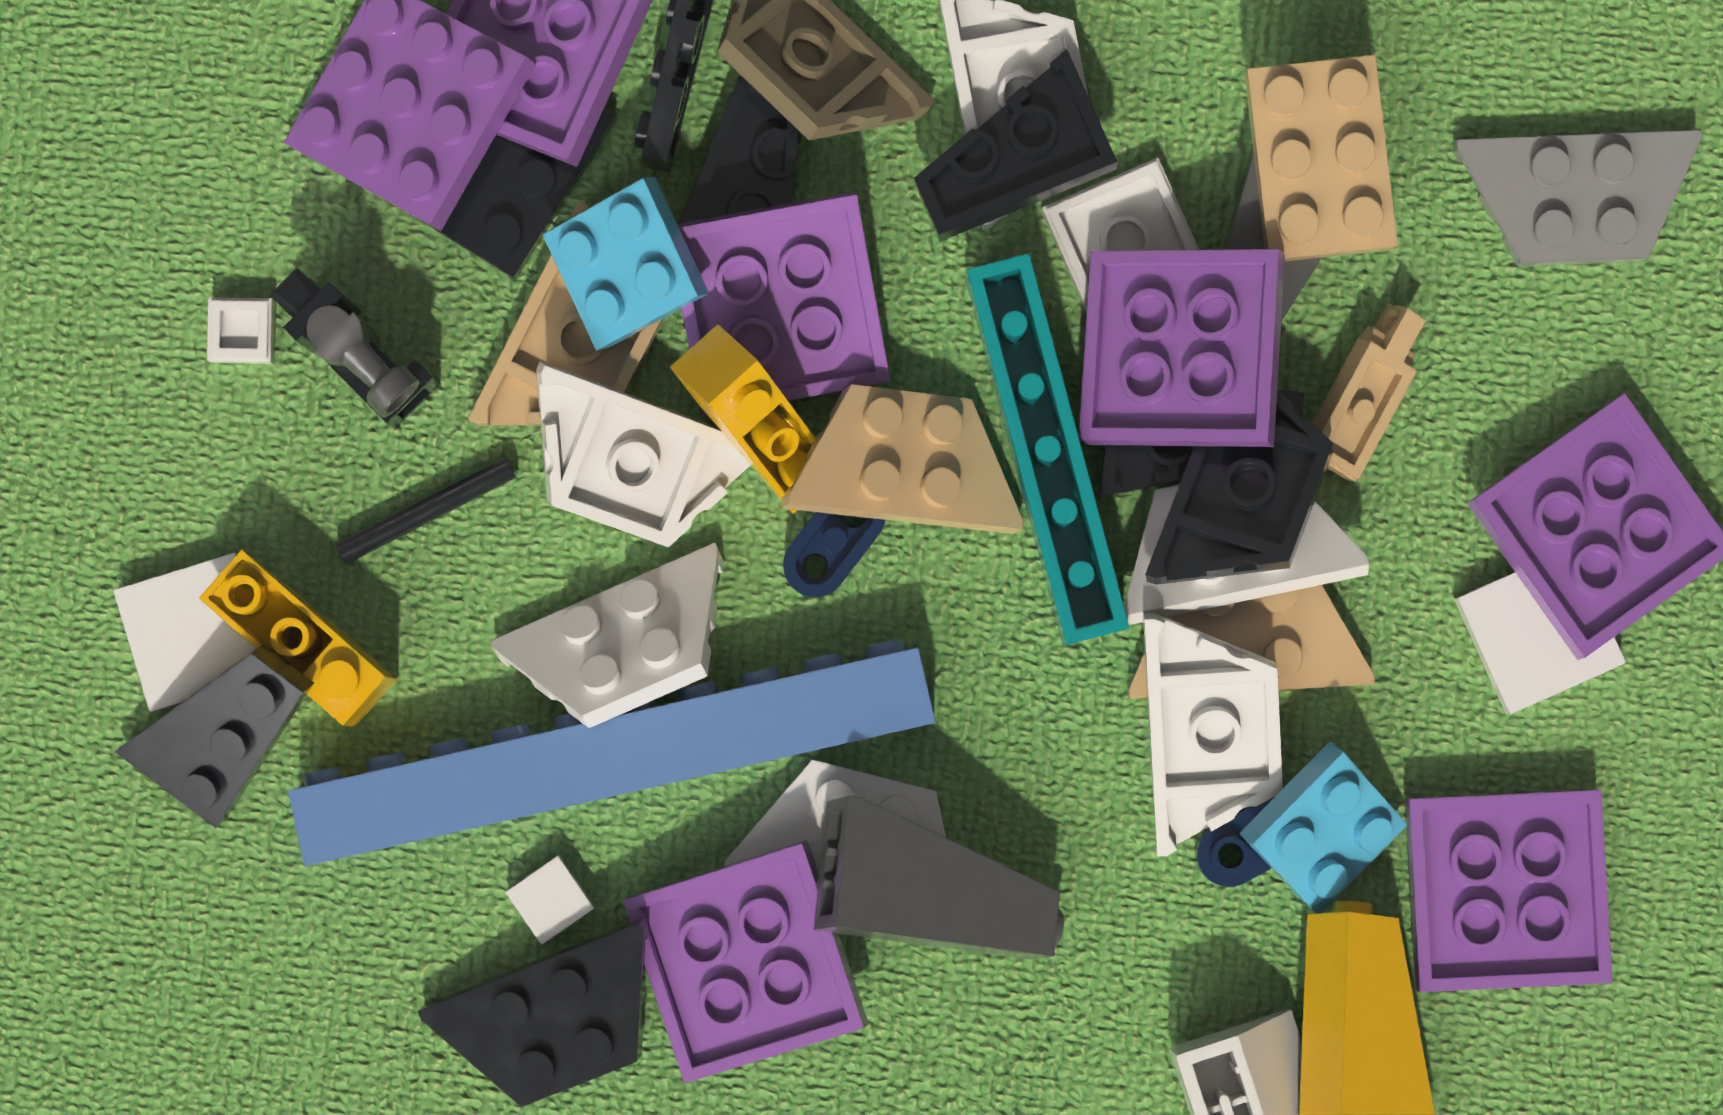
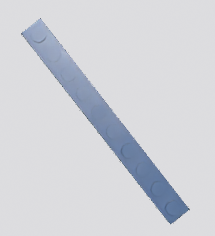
M902 638L866 646L868 659L843 664L839 652L804 660L805 673L780 679L778 667L742 674L740 676L743 687L718 693L715 681L678 689L680 702L655 707V702L652 700L591 728L586 727L571 714L553 717L556 730L531 735L527 723L491 731L493 744L468 750L466 738H460L428 746L430 758L406 764L403 752L365 760L368 773L343 778L341 766L303 774L305 787L288 790L304 867L933 724L935 719L919 648L905 650Z

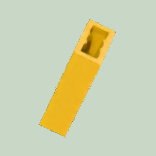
M1336 901L1334 902L1332 913L1307 914L1299 1115H1435L1399 918L1372 915L1373 904Z

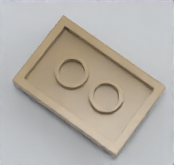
M1376 55L1247 69L1244 74L1265 249H1279L1285 255L1286 262L1394 250L1398 247Z

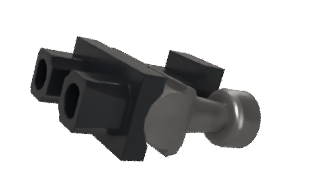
M297 268L270 294L292 317L283 328L294 340L325 360L394 429L440 386L415 360L407 368L397 366L380 349L379 336L375 330L358 316L362 311L330 282L321 289L310 277L308 278Z

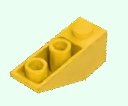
M717 324L673 363L670 368L699 406L782 501L786 490L794 484L808 457L806 455L816 438L760 362ZM789 509L793 514L798 511Z
M242 549L199 597L202 602L255 649L262 644L314 682L307 695L342 726L356 727L398 680L350 636Z

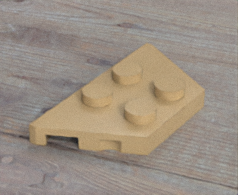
M578 201L569 219L589 209L588 205ZM551 254L468 420L479 426H541L536 374L540 361L627 393L664 318L610 348L596 351Z
M851 384L842 391L829 414V422L823 432L816 437L806 457L808 459L794 484L786 490L781 506L784 509L1015 534L1023 530L1022 516L972 399Z
M1322 585L1165 617L1274 661L1278 671V690L1375 684L1371 668ZM1145 651L1135 675L1127 688L1128 699L1147 698Z

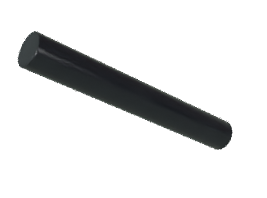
M504 455L336 541L335 545L343 561L349 564L517 478L509 460Z

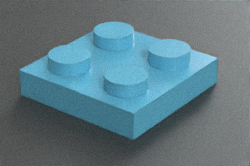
M655 177L640 179L543 234L596 351L610 348L709 294Z
M1329 742L1239 834L1302 902L1317 914L1322 913L1393 841L1407 826V823L1347 755L1333 743Z

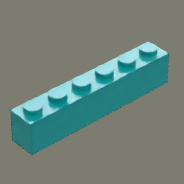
M1030 254L967 269L965 281L1062 645L1066 646L1129 629Z

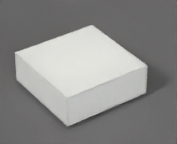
M208 298L207 361L210 363L274 364L275 300L272 298Z
M560 855L505 892L541 945L596 907Z

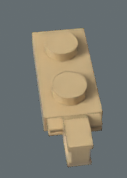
M1387 304L1374 326L1366 327L1360 338L1355 342L1312 422L1333 443L1334 451L1328 469L1354 482L1361 477L1417 373V370L1411 367L1415 353L1410 351L1426 320L1407 307Z

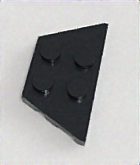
M1278 389L1274 447L1194 446L1145 574L1147 582L1158 585L1289 569L1291 567L1334 450L1333 443L1312 422H1306L1296 413L1294 405Z
M645 917L428 1003L417 1012L427 1026L520 1107L637 1062L642 1056L643 1024L641 1023V1005L645 1001L646 976H643L644 942L648 938L647 921Z

